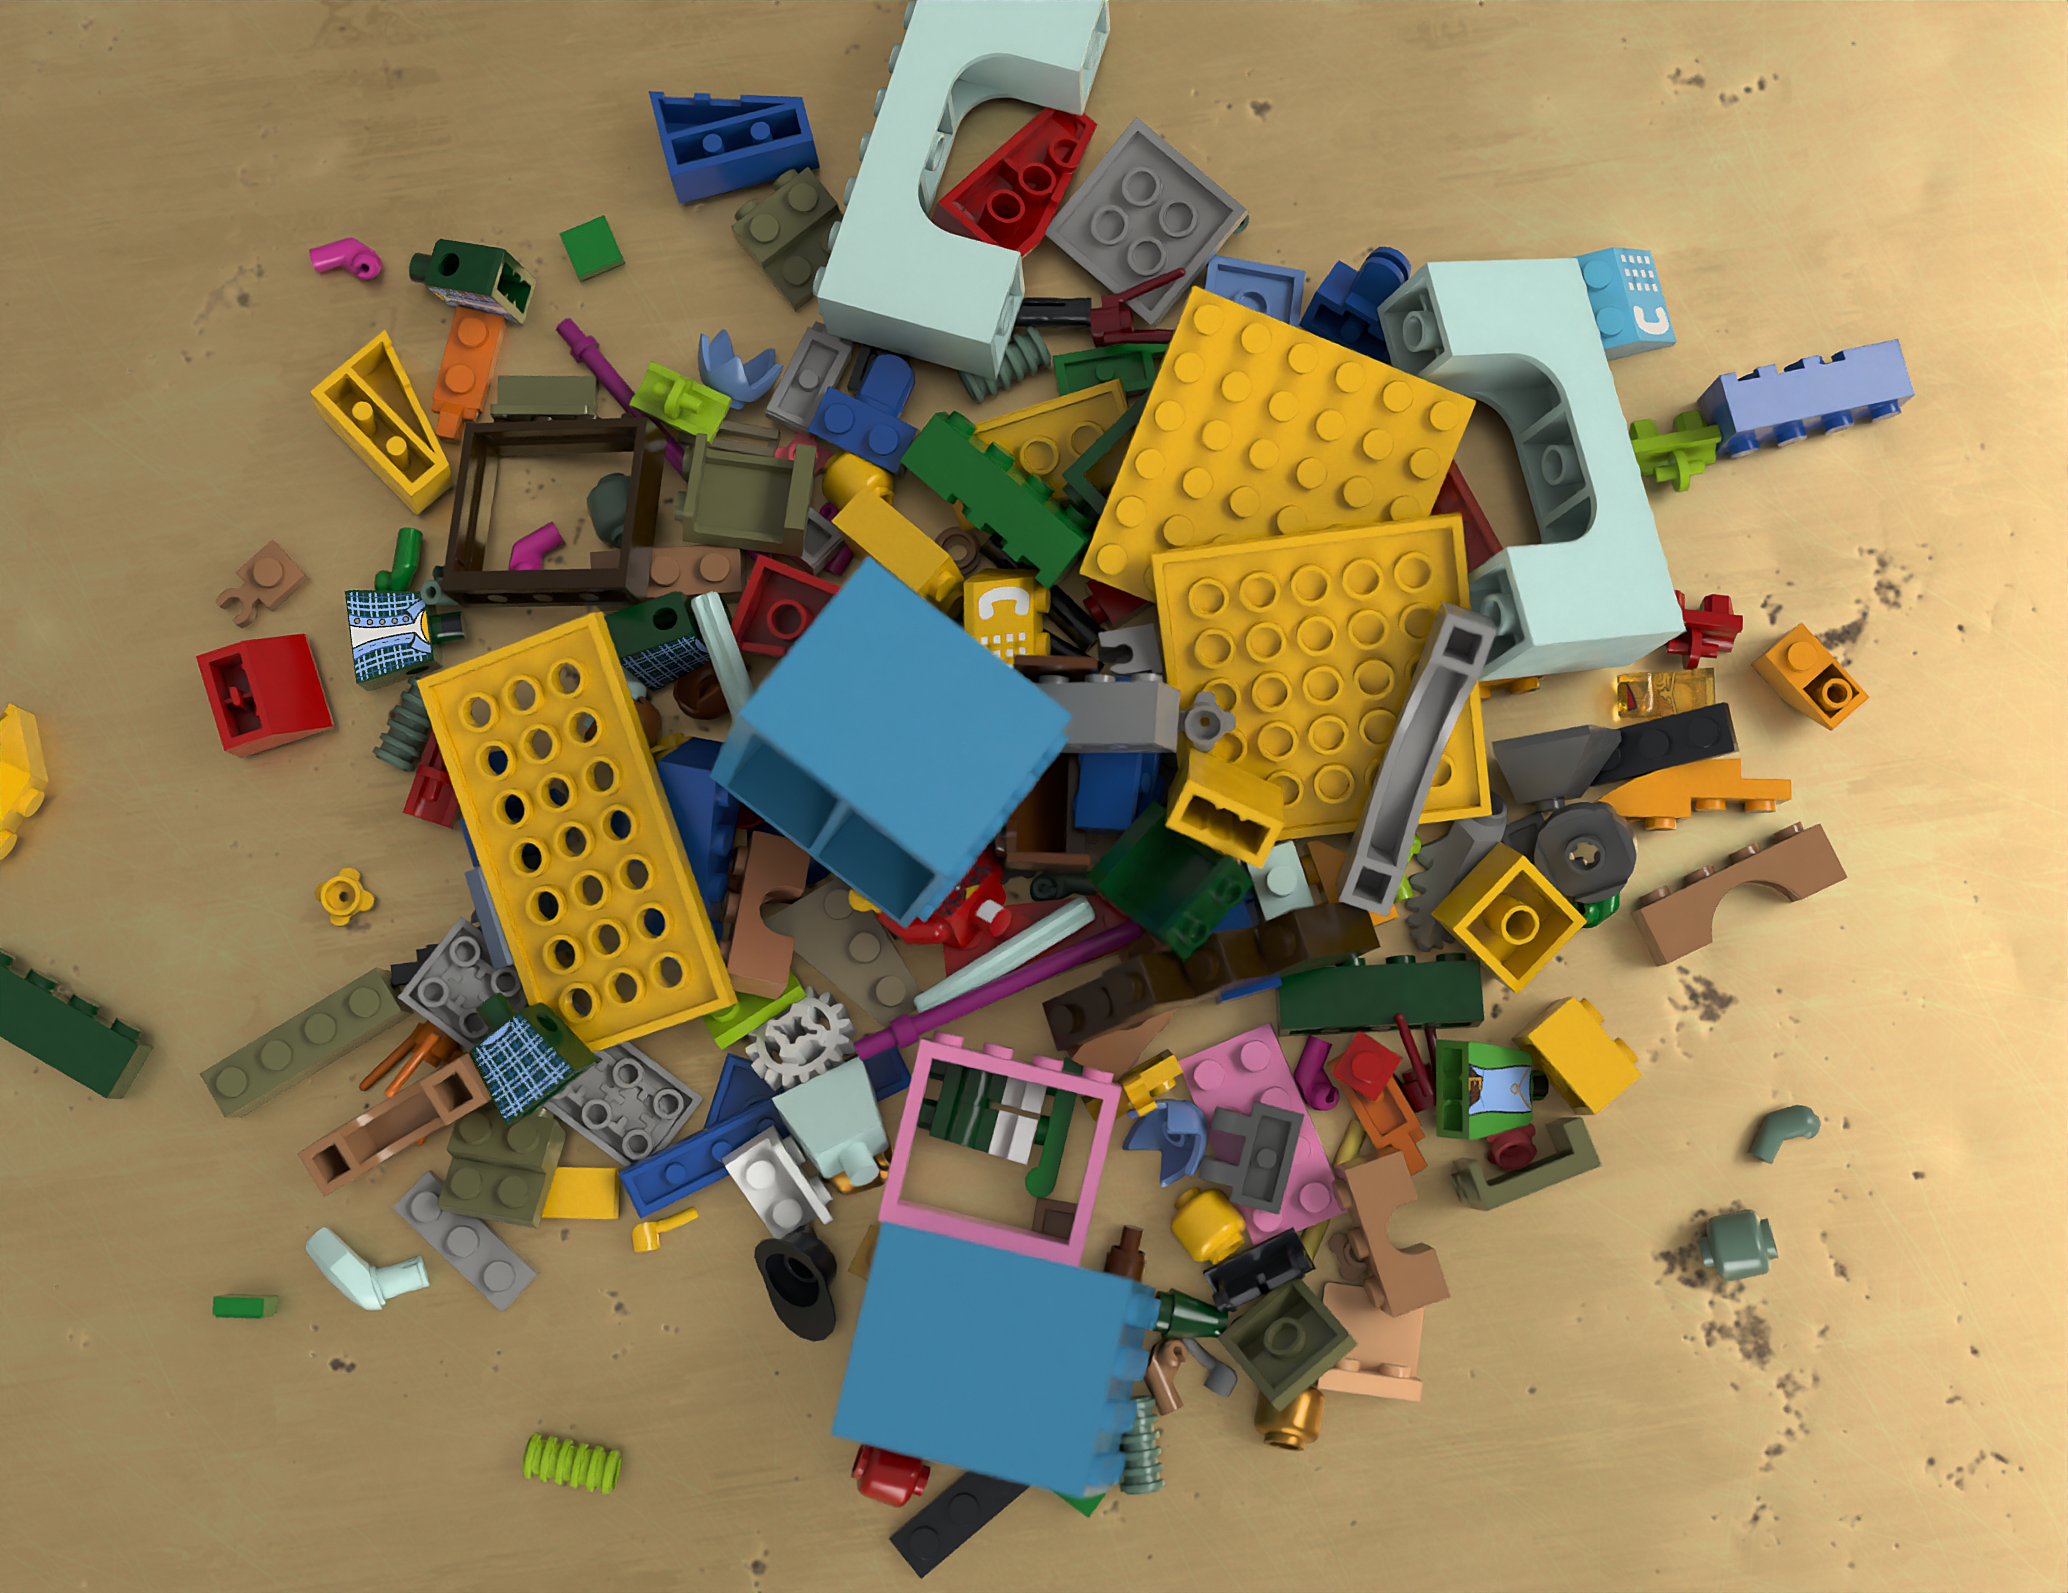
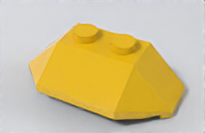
M8 703L0 716V860L4 859L13 849L17 841L15 833L25 817H31L41 806L44 799L42 791L49 782L35 714L12 703Z

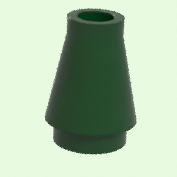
M1171 1288L1169 1292L1158 1291L1155 1295V1299L1161 1300L1155 1329L1151 1331L1161 1333L1163 1339L1217 1338L1227 1329L1228 1310L1220 1312L1216 1306L1174 1288Z

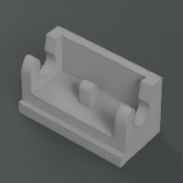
M1153 623L1098 633L1097 654L1099 661L1102 663H1114L1117 661V664L1110 668L1112 673L1120 676L1127 675L1126 677H1131L1132 674L1136 673L1162 676L1163 672Z

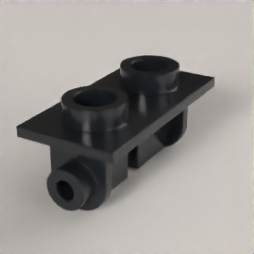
M1292 1227L1204 1270L1203 1274L1214 1292L1212 1297L1220 1312L1228 1310V1312L1231 1311L1233 1313L1237 1311V1307L1293 1278H1305V1274L1316 1269L1295 1229Z

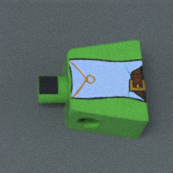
M1436 1040V1129L1438 1137L1476 1140L1529 1125L1533 1119L1532 1101L1543 1100L1547 1096L1549 1082L1543 1071L1532 1070V1056L1528 1051L1471 1041Z

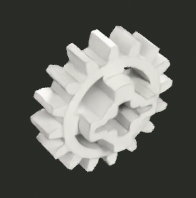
M808 986L805 990L807 997L798 1003H792L790 1008L747 1034L753 1041V1044L745 1048L746 1053L754 1062L751 1066L761 1079H765L771 1089L777 1090L782 1085L788 1091L845 1063L842 1059L843 1054L855 1053L856 1049L849 1037L856 1034V1028L848 1019L850 1014L842 1003L837 1004L830 992L826 991L819 997L813 986ZM820 1016L829 1021L831 1030L824 1028L819 1021ZM772 1051H777L782 1059V1065L773 1060Z

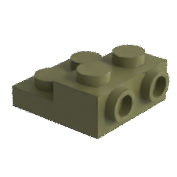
M808 167L799 174L795 169L788 170L782 174L772 186L775 193L761 204L757 199H752L745 203L735 213L734 218L737 222L731 226L735 239L794 311L814 297L813 284L816 273L820 266L827 267L832 252L828 250L832 226L835 221L842 222L844 217L839 210L838 203Z
M493 1099L456 1120L447 1147V1152L452 1156V1160L437 1205L444 1212L538 1229L567 1133L557 1120L553 1119L554 1114L544 1108H539L532 1115L506 1126Z
M1299 1277L1271 1289L1263 1299L1244 1315L1236 1318L1229 1328L1217 1337L1279 1412L1358 1345L1351 1334Z

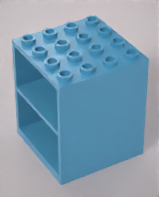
M868 556L737 714L709 777L903 928L907 929L916 917L926 922L933 911L936 910L977 859L976 857L996 835L1008 819V816L1070 739L1062 730L1072 719L1073 715Z
M882 1221L830 1435L1082 1499L1109 1492L1110 1486H1113V1484L1119 1485L1123 1474L1126 1454L1118 1452L1122 1433H1131L1134 1425L1137 1402L1131 1401L1130 1397L1134 1381H1143L1146 1372L1149 1351L1143 1350L1142 1344L1146 1329H1155L1161 1300L1153 1298L1155 1288L1134 1280Z

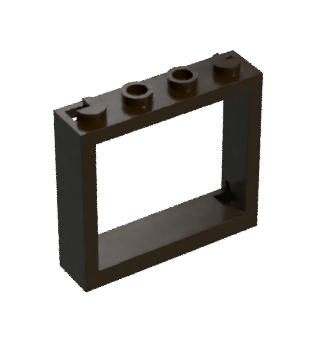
M624 413L621 415V418L602 419L595 415L581 414L576 416L575 420H556L547 416H534L530 421L511 422L503 418H494L493 423H467L465 426L441 591L463 608L637 605L645 602L667 436L650 418L634 417L631 413ZM634 452L618 568L483 571L499 456Z

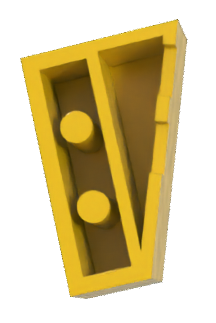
M383 330L310 391L319 416L416 516L453 485L448 461L424 410H422L386 330Z

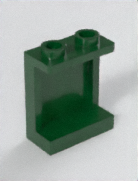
M1153 801L1085 877L1107 903L1185 961L1197 947L1207 940L1210 932L1226 914L1242 901L1245 893L1252 887L1254 882L1239 862L1231 855L1226 854L1222 856L1207 844L1166 826L1167 809Z

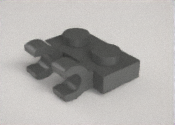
M1254 1101L1251 1116L1216 1106L1211 1128L1244 1136L1245 1141L1239 1165L1204 1155L1198 1178L1232 1186L1229 1202L1279 1215L1304 1114Z

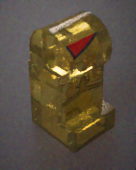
M1694 668L1691 671L1634 672L1618 675V717L1654 720L1716 704L1714 668Z

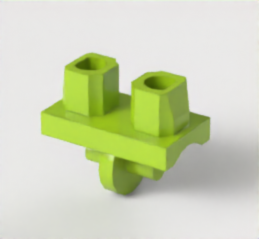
M651 361L645 377L629 405L632 409L696 438L697 433L707 434V444L711 445L733 401L730 397Z
M1699 410L1682 412L1674 417L1672 425L1674 433L1664 435L1659 434L1654 420L1644 419L1632 422L1628 434L1636 461L1640 467L1641 477L1653 475L1655 482L1671 480L1673 489L1676 492L1688 491L1690 488V476L1705 473V465L1715 463L1716 444L1721 442L1722 436L1718 425L1708 426Z

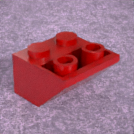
M305 633L244 640L196 656L224 751L243 758L335 728L308 636Z

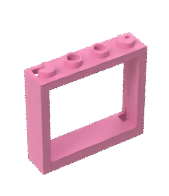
M934 1030L933 1039L921 1038L877 1221H886L1079 1267L1122 1089L1121 1084L1112 1082L1114 1073L1084 1066L1082 1075L1062 1070L1064 1061L1034 1054L1032 1063L1012 1058L1014 1049L984 1042L983 1050L981 1051L962 1046L964 1037L952 1033L948 1034ZM933 1058L1102 1099L1069 1240L899 1199Z

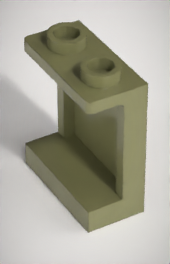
M697 433L694 450L685 449L683 458L682 479L689 480L687 492L678 491L675 503L674 520L683 521V541L803 557L815 478L817 447L797 444L794 460L711 450L707 447V434Z
M1565 1117L1546 1124L1556 1150L1555 1154L1530 1163L1522 1169L1512 1170L1485 1181L1477 1159L1461 1158L1453 1161L1457 1172L1451 1174L1450 1178L1460 1202H1467L1472 1209L1489 1211L1602 1166L1583 1118Z

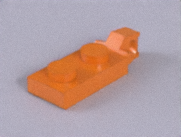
M456 306L432 397V411L439 414L435 435L440 438V441L460 445L466 420L476 422L479 413H484L507 325L504 316Z
M1344 1053L1327 1062L1331 1072L1334 1071ZM1393 1075L1376 1102L1335 1077L1377 1150L1389 1146L1402 1150L1410 1176L1428 1167L1427 1162L1416 1145L1418 1141L1426 1137L1420 1128L1422 1125Z

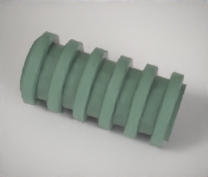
M1029 326L1025 329V335L1020 336L1016 333L1012 336V342L1007 345L996 380L958 370L959 377L973 401L980 404L984 401V395L989 393L993 397L997 394V388L1002 386L1004 389H1008L1011 387L1010 381L1016 379L1020 382L1024 380L1023 374L1029 372L1033 375L1038 372V366L1043 365L1046 368L1051 365L1050 360L1052 358L1050 352L1036 329Z
M419 677L409 678L407 682L411 685L409 691H402L400 695L404 699L402 705H395L393 709L397 713L395 719H388L386 723L390 726L388 733H381L379 737L383 740L381 747L375 746L372 751L376 754L375 757L406 772L414 770L415 765L412 764L415 756H421L422 751L419 750L422 742L427 744L429 737L426 736L428 729H432L416 682L421 679Z
M1148 1395L1131 1396L1130 1400L1137 1402V1412L1131 1433H1122L1120 1450H1118V1452L1126 1454L1122 1474L1124 1482L1120 1484V1491L1126 1492L1128 1495L1157 1492L1165 1487L1164 1478H1159V1472L1163 1470V1463L1157 1462V1456L1161 1454V1447L1155 1445V1440L1160 1437L1159 1431L1153 1428V1423L1158 1421L1157 1415L1151 1412V1407L1156 1405L1155 1399L1150 1398Z

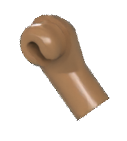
M1175 1338L1161 1339L1153 1346L1144 1375L1146 1385L1155 1399L1161 1416L1183 1406L1173 1379L1181 1362H1185L1187 1358V1348L1182 1341Z

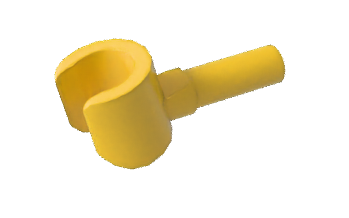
M692 1206L665 1219L662 1218L658 1221L636 1225L631 1232L633 1251L639 1253L661 1249L658 1233L672 1230L699 1218L695 1207Z

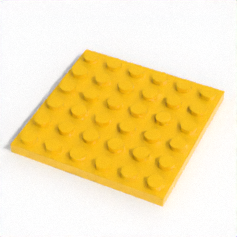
M1192 286L1078 573L1157 604L1151 559L1152 551L1427 517L1431 513L1477 401L1214 293Z
M1460 512L1152 551L1151 559L1167 683L1169 686L1180 691L1179 711L1187 710L1195 702L1197 693L1210 691L1215 695L1216 703L1224 711L1232 712L1236 719L1235 728L1231 732H1224L1221 739L1215 743L1214 748L1205 753L1282 788L1284 825L1276 841L1355 832L1441 601L1471 611L1463 525ZM1478 680L1469 694L1449 736L1430 785L1418 824L1492 815ZM1202 717L1200 723L1206 726L1210 723V720L1207 717ZM1179 730L1177 732L1176 747L1178 768L1189 747L1195 748L1194 742L1188 738L1186 732Z

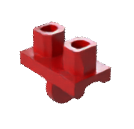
M1674 590L1678 604L1681 607L1686 631L1663 644L1666 646V653L1682 655L1683 669L1693 671L1697 669L1700 657L1716 659L1718 651L1731 653L1736 635L1741 633L1743 629V615H1734L1730 596L1718 594L1704 596L1700 604V611L1685 609V594L1681 593L1680 590Z
M432 728L420 764H418L403 813L453 829L460 805Z

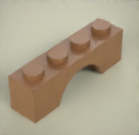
M1799 821L1774 833L1773 835L1777 841L1776 844L1760 851L1755 842L1730 854L1729 857L1733 863L1732 865L1715 872L1712 864H1709L1684 876L1688 886L1671 893L1668 886L1665 885L1640 897L1644 907L1630 914L1656 966L1671 963L1712 943L1714 912L1721 899L1737 885H1762L1776 891L1789 903H1792L1848 878L1821 824L1805 829L1802 822Z
M471 1050L396 1093L392 1098L384 1100L321 1137L297 1154L325 1197L419 1139L443 1126L451 1124L490 1101L492 1097L474 1063Z

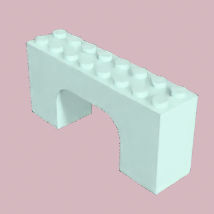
M1109 0L909 1L904 16V29L907 31L903 43H896L890 56L889 73H892L887 88L881 87L875 100L874 117H877L873 132L866 131L860 144L859 161H862L858 176H851L845 188L843 204L847 208L842 222L835 221L830 232L828 250L832 252L827 267L820 266L814 279L813 295L817 297L819 303L818 311L823 316L828 334L990 379H997L1025 293L1021 253L948 233L935 226L928 219V215L957 128L963 117L976 105L989 99L1008 97L1082 116L1110 31Z
M1578 259L1426 262L1377 308L1392 366L1460 395L1483 401L1500 414L1508 425L1515 442L1542 543L1541 545L1506 547L1468 574L1471 611L1491 617L1497 628L1478 681L1629 666L1685 632L1686 629Z

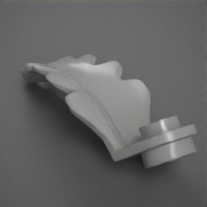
M1490 791L1491 816L1454 820L1449 833L1422 845L1420 852L1416 854L1417 860L1427 868V871L1413 874L1408 878L1411 888L1421 892L1422 895L1409 898L1405 902L1406 909L1418 912L1409 915L1406 923L1417 928L1410 932V936L1418 941V947L1423 952H1429L1432 948L1442 950L1444 947L1443 941L1449 944L1454 942L1455 938L1431 913L1502 840L1508 821V807L1504 799L1493 791Z

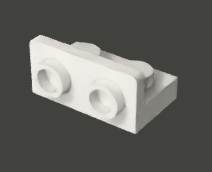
M774 1125L722 1158L724 1166L774 1238L781 1239L786 1234L795 1231L801 1225H806L818 1216L824 1225L833 1220L827 1203L833 1200L828 1188L818 1174L811 1178L808 1177L801 1167L807 1161L801 1148L791 1135L783 1140Z

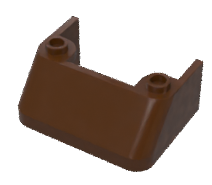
M1014 654L1012 669L1030 683H1038L1039 676L1043 675L1062 676L1069 678V683L1084 682L1085 675L1095 674L1097 658ZM1058 753L1039 776V779L1008 816L1006 827H1001L996 833L995 857H1005V868L1062 874H1085L1091 865V854H1086L1087 831L1074 827L1075 817L1072 804L1074 795L1079 790L1081 773L1078 753Z

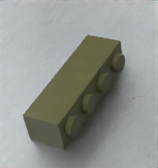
M374 968L203 1071L200 1075L224 1117L242 1118L411 1016L414 1012L409 1005L398 998L402 991L399 986L392 984L390 971Z

